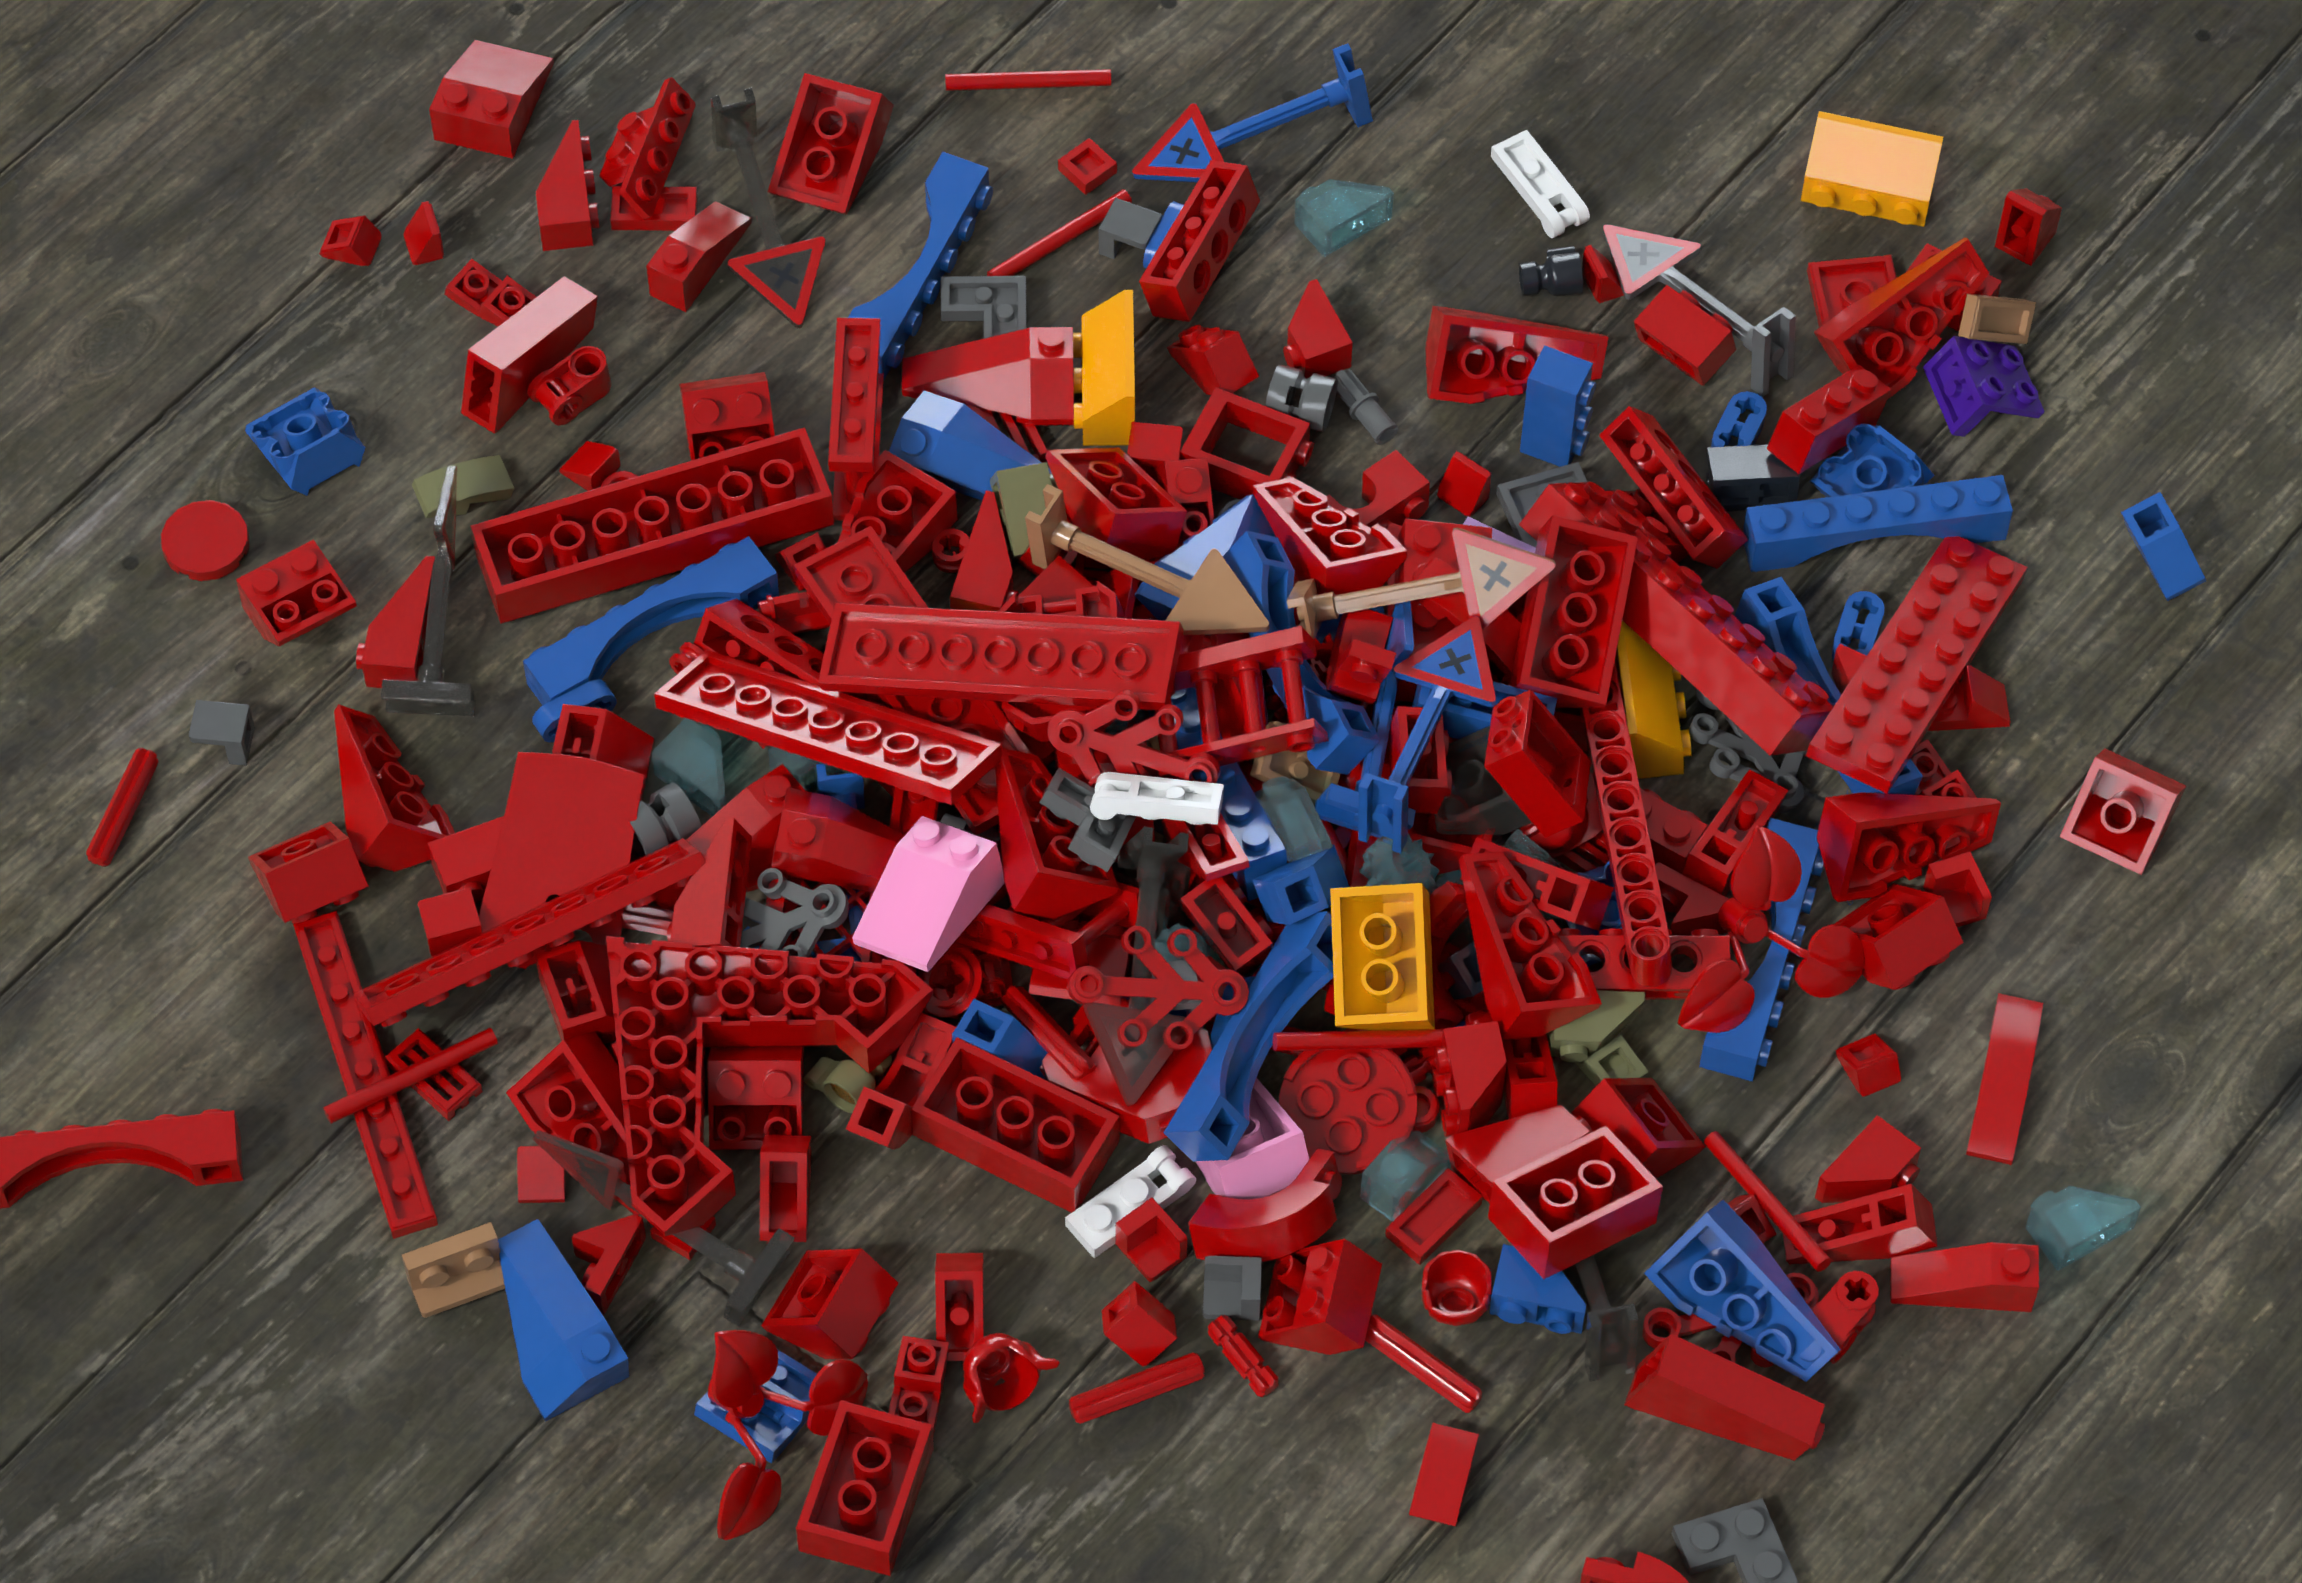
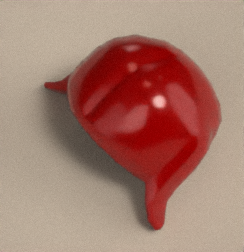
M993 1333L979 1339L968 1350L963 1361V1389L967 1398L974 1406L973 1423H979L985 1410L997 1412L1009 1410L1024 1402L1038 1384L1041 1370L1057 1368L1060 1362L1054 1358H1044L1028 1342L1021 1341L1005 1333ZM1000 1378L1005 1380L1004 1383L994 1386Z

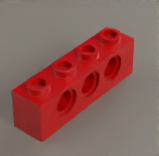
M1210 160L1139 280L1154 317L1186 322L1191 321L1260 203V198L1247 165Z
M1628 406L1599 434L1600 438L1693 560L1718 569L1748 540L1653 415Z
M737 598L705 609L694 644L704 652L710 650L819 685L818 679L824 653ZM841 692L863 700L867 698V693Z
M1563 928L1558 934L1572 955L1578 952L1580 956L1594 954L1600 958L1603 967L1596 972H1590L1596 990L1645 992V1000H1685L1693 984L1705 968L1717 960L1723 958L1730 959V936H1719L1718 931L1714 929H1697L1691 931V936L1673 935V931L1668 929L1671 958L1677 954L1687 955L1694 962L1695 968L1689 972H1679L1672 966V974L1666 982L1655 987H1646L1633 979L1630 969L1625 965L1624 959L1627 957L1622 929H1603L1599 931V935H1581V931L1578 929Z

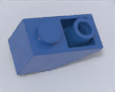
M2161 492L2121 512L2130 536L2167 601L2206 582V578Z
M1334 844L1325 846L1252 879L1267 922L1291 925L1330 907L1331 888L1349 887Z
M973 999L952 1034V1044L956 1037L1045 1080L1040 1067L1047 1052L1036 1041L1035 1037L1015 1017Z
M1503 1244L1492 1290L1489 1314L1496 1315L1508 1323L1521 1324L1529 1322L1543 1325L1548 1330L1559 1334L1570 1332L1581 1334L1586 1304L1564 1273L1560 1271L1543 1279L1514 1246Z

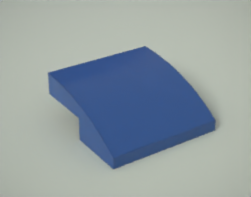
M778 1350L776 1372L768 1382L761 1386L766 1390L799 1401H810V1386L817 1374ZM707 1392L696 1403L694 1415L748 1449L734 1426L725 1420L728 1411L712 1402ZM764 1399V1404L759 1413L750 1418H741V1422L766 1458V1461L772 1464L806 1423L810 1411H801Z

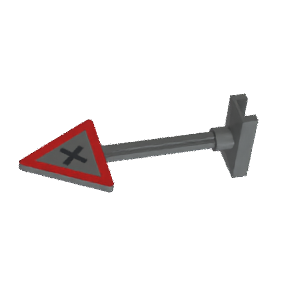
M1613 225L1603 226V235L1625 299H1633L1657 282L1670 286L1678 293L1684 290L1700 303V309L1712 316L1716 313L1728 321L1733 328L1732 334L1743 341V346L1752 352L1751 389L1764 397L1769 393V380L1777 374L1786 380L1793 377L1795 314L1783 307L1756 326H1753L1676 270L1700 254L1701 245L1699 243Z

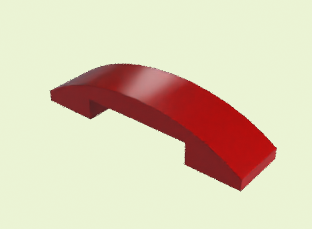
M1434 557L1415 580L1457 573L1459 570ZM1463 592L1418 599L1437 620L1447 617L1457 627L1470 619ZM1507 609L1482 630L1487 656L1506 675L1501 681L1505 685L1510 684L1521 623Z
M1998 993L1977 1105L1966 1151L1968 1156L2012 1165L2043 1009V1003Z

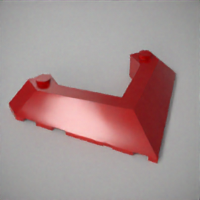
M606 936L632 1207L666 1237L702 1226L736 1195L733 1170L704 1145L706 1047L837 1045L870 1074L904 1042L933 995V989L904 963L898 960L882 959L881 963L854 961V957L817 954V958L790 956L789 951L711 945V948L694 947L693 943L652 940V944L625 942L623 937Z

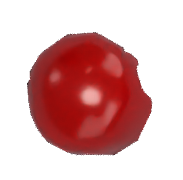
M1460 1249L1439 1253L1427 1263L1423 1270L1422 1302L1429 1316L1440 1323L1461 1326L1475 1323L1488 1310L1492 1296V1273L1490 1268L1476 1254Z

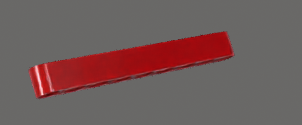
M1614 662L1606 706L1580 708L1589 759L1591 760L1593 780L1630 972L1637 983L1646 987H1655L1666 982L1672 974L1670 937Z

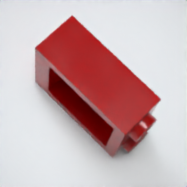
M1215 387L1180 451V460L1208 457L1211 489L1237 499H1243L1247 495L1253 494V485L1289 477L1297 478L1294 474L1299 465L1305 467L1308 464L1314 449V443L1309 441L1310 423ZM1227 423L1286 444L1270 476L1211 454Z
M1531 689L1517 696L1504 698L1492 710L1484 767L1545 838L1583 822L1591 760Z

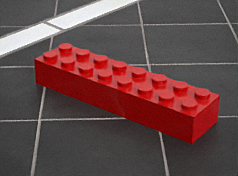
M804 427L471 525L476 558L500 624L683 570L691 564H699L714 556L725 545L737 543L748 536L757 547L834 525L831 491Z
M1590 481L1548 484L1519 525L1536 541H1538L1539 530L1552 515L1638 537L1623 621L1769 756L1806 751L1811 740L1834 707L1827 701L1829 696L1826 691L1811 681L1806 682L1795 672L1797 666L1791 659L1779 652L1774 653L1763 643L1765 637L1755 627L1746 623L1742 624L1732 614L1734 609L1726 600L1708 593L1701 586L1702 579L1694 571L1684 566L1680 567L1669 557L1671 551L1662 542L1654 538H1648L1638 529L1640 523L1634 516L1624 510H1617L1607 501L1609 495L1602 487Z

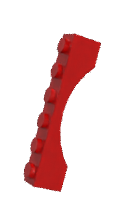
M208 1109L196 1115L177 1116L163 1114L152 1120L132 1122L119 1119L111 1121L107 1125L91 1127L68 1125L60 1130L47 1132L23 1130L12 1136L0 1137V1209L10 1208L27 1192L51 1178L75 1169L99 1164L130 1163L155 1167L178 1175L195 1186L243 1181L241 1137L235 1111Z

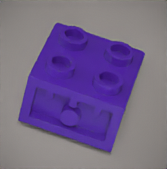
M1953 336L1923 366L1952 435L1965 437L1990 411L2031 418H2039L2045 412L2039 400L2038 391L2032 384L2025 368L2023 357L2013 345Z

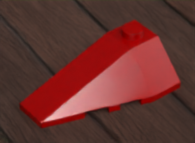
M1963 238L1846 307L1814 331V334L1833 364L1842 374L1857 365H1861L1892 389L1888 397L1889 399L1911 382L1918 372L1916 367L1930 349H1935L1942 339L1939 337L1954 315H1959L1964 309L1967 294H1975L1989 275V271L1969 239Z
M1433 306L1425 347L1427 397L1429 399L1473 404L1483 402L1488 398L1523 394L1527 389L1528 376L1544 345L1592 362L1591 380L1601 379L1608 336L1482 312Z
M1030 327L903 358L902 396L917 399L923 391H927L966 405L978 407L982 412L992 415L997 411L1017 416L1018 423L1030 425H1074L1073 327Z
M884 450L873 463V473L865 472L859 479L855 489V498L849 513H846L838 542L871 526L905 573L932 550V542L938 534L945 529H950L957 521L956 491L889 451Z
M1294 477L1253 485V495L1275 536L1278 537L1296 575L1300 581L1314 579L1318 595L1329 592L1339 595L1382 587L1407 559V550L1388 529L1379 524L1371 528L1359 522V513L1350 508L1342 512L1328 505V496Z
M338 704L334 710L346 832L358 861L369 867L377 866L396 872L431 860L428 843L455 833L448 815L440 804H433L431 807L421 793L425 784L418 775H411L398 762L402 753L376 717Z
M1002 748L1000 762L995 765L1003 876L1013 910L1026 915L1056 919L1115 895L1119 888L1112 867L1106 872L1096 865L1084 862L1076 853L1068 849L1079 826L1068 819L1057 817L1049 808L1039 803L1053 778L1037 755Z
M781 764L743 789L686 840L701 851L702 856H704L725 819L735 818L752 836L746 892L759 889L757 882L760 874L766 869L771 868L774 844L777 841L786 789L806 790L788 769ZM670 885L656 892L658 897L652 902L657 907L674 910V905L686 886L674 888L673 885Z
M787 788L771 868L778 869L786 876L874 893L896 845L905 835L832 796Z
M1866 792L1826 797L1817 832V841L1833 898L1837 902L1878 896L1887 891V884L1904 876L1912 880L1922 875V868L1940 859L1944 860L1972 852L1991 843L2001 802L1991 798Z
M1500 851L1463 854L1459 858V864L1485 1002L1492 1020L1498 1021L1502 1040L1539 1037L1597 1010L1602 1003L1587 964L1578 952L1573 955L1558 936L1561 929L1553 919L1547 921L1532 902L1534 893L1504 853Z
M595 1031L564 1039L513 1085L506 1094L529 1128L541 1139L544 1138L538 1133V1130L621 1160L624 1166L617 1201L633 1214L640 1216L641 1214L632 1207L619 1066ZM555 1142L557 1145L563 1146L564 1151L577 1164L579 1163L578 1161L586 1162L579 1153L584 1154L590 1163L600 1164L603 1169L596 1168V1170L602 1176H598L590 1166H581L594 1175L596 1181L606 1191L608 1190L613 1166L612 1162Z

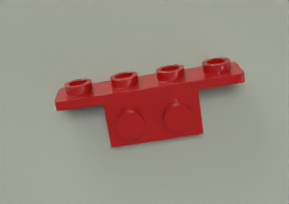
M672 77L664 80L653 107L638 113H628L620 120L617 125L618 131L611 147L606 152V160L599 175L609 187L622 183L620 195L642 219L650 218L653 215L696 107L690 95Z

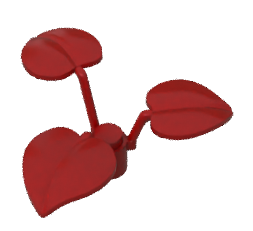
M1755 825L1750 841L1738 858L1731 875L1730 884L1734 897L1725 901L1718 912V923L1722 929L1728 932L1726 936H1730V944L1737 963L1732 959L1723 958L1711 963L1703 970L1690 989L1680 1011L1677 1024L1684 1029L1712 1033L1726 1032L1740 1025L1750 1013L1755 994L1752 985L1744 980L1749 975L1750 970L1739 941L1745 944H1752L1767 937L1804 958L1795 971V981L1803 991L1814 997L1829 998L1842 994L1849 990L1862 975V970L1865 967L1862 943L1858 935L1850 928L1840 924H1830L1822 927L1810 939L1808 950L1801 948L1768 928L1767 918L1760 910H1769L1771 901L1783 902L1790 899L1800 884L1802 868L1800 859L1793 847L1783 837L1766 827Z
M745 1330L715 1332L716 1355L712 1379L708 1386V1397L712 1402L728 1411L725 1420L734 1426L755 1459V1465L749 1462L740 1464L733 1471L724 1487L717 1522L718 1538L721 1540L733 1539L761 1526L774 1513L782 1491L780 1475L773 1469H765L767 1464L766 1458L741 1422V1418H750L758 1414L764 1404V1399L801 1411H810L807 1420L808 1429L814 1434L828 1436L840 1400L863 1405L868 1388V1374L858 1364L848 1359H840L828 1363L822 1367L811 1383L809 1390L810 1401H799L766 1390L761 1386L773 1377L778 1366V1350L770 1339L761 1334Z

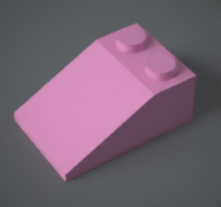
M922 816L896 845L852 937L854 944L929 972L1005 883L997 843Z
M1257 1078L1251 1093L1249 1106L1250 1123L1229 1160L1196 1161L1215 1195L1244 1200L1269 1196L1289 1186L1309 1161L1302 1130Z

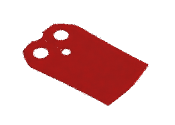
M518 752L502 828L479 913L482 933L546 903L550 895L556 894L561 896L629 864L635 832L630 821L637 820L644 775L585 757ZM624 908L615 912V919L602 926L592 928L588 924L577 930L587 932L591 936L593 943L607 945L606 936L621 937L623 915L621 913H624ZM549 944L532 951L533 957L515 967L526 969L529 965L537 964L536 953L545 951V947L546 950L555 947H550Z

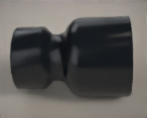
M1568 246L1548 249L1546 261L1542 265L1537 264L1535 261L1519 263V281L1522 296L1537 295L1544 289L1548 290L1553 296L1583 294L1581 260L1579 253L1575 252V247Z

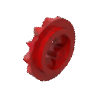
M948 948L929 972L924 970L922 972L921 979L933 989V995L925 1008L931 1014L941 1019L948 1017L959 1019L960 1014L968 1009L973 999L984 995L981 984L988 976L981 968L982 960L965 948ZM954 976H957L964 981L955 986V993L944 989L947 988V985H951L954 982Z

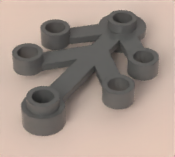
M1698 689L1696 690L1697 698L1701 704L1707 708L1719 710ZM1700 713L1693 718L1688 728L1691 739L1700 744L1708 743L1719 748L1715 751L1709 764L1710 770L1714 775L1720 778H1731L1740 782L1748 770L1751 769L1789 790L1777 813L1788 812L1801 803L1804 797V788L1802 783L1796 778L1802 758L1806 756L1807 750L1785 754L1779 769L1772 756H1769L1725 714L1724 716L1737 736L1718 729V722L1709 714ZM1699 726L1706 728L1708 731L1702 730ZM1739 756L1754 762L1759 771L1739 764ZM1720 761H1725V762L1728 763L1730 766L1724 765V764L1721 763Z
M776 868L766 869L758 878V888L769 899L775 900L783 897L801 907L783 913L751 900L746 896L743 917L757 922L759 925L742 931L740 947L754 948L763 944L760 949L789 951L790 956L809 957L824 929L836 928L846 920L849 912L847 895L841 888L833 884H824L814 890H810L788 881ZM774 879H778L777 885L771 889H768V885L771 883V881H773ZM827 901H829L828 906H827L826 908L820 910L821 907H822ZM804 926L796 944L783 948L790 933Z

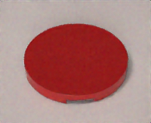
M1391 1049L1304 1050L1288 1068L1279 1094V1105L1303 1132L1309 1159L1317 1148L1334 1151L1337 1169L1340 1174L1365 1173L1377 1169L1392 1160L1408 1142L1417 1118L1418 1104L1414 1081L1404 1062Z

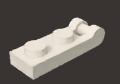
M1528 130L1492 146L1491 158L1540 219L1544 231L1550 238L1563 234L1565 227L1572 224L1579 226L1589 221L1590 214L1583 200ZM1561 203L1565 209L1557 212L1553 206Z
M1105 772L1097 778L1090 810L1096 818L1102 820L1111 819L1116 814L1141 816L1148 820L1161 818L1186 821L1194 825L1206 823L1217 825L1223 802L1224 784Z
M1162 1145L1156 1148L1143 1163L1066 1216L1065 1226L1091 1256L1096 1258L1115 1244L1116 1222L1151 1197L1154 1198L1162 1209H1165L1186 1194L1196 1183V1178L1187 1168L1181 1169L1175 1162L1176 1155L1167 1145ZM1162 1174L1167 1183L1158 1188L1152 1180Z

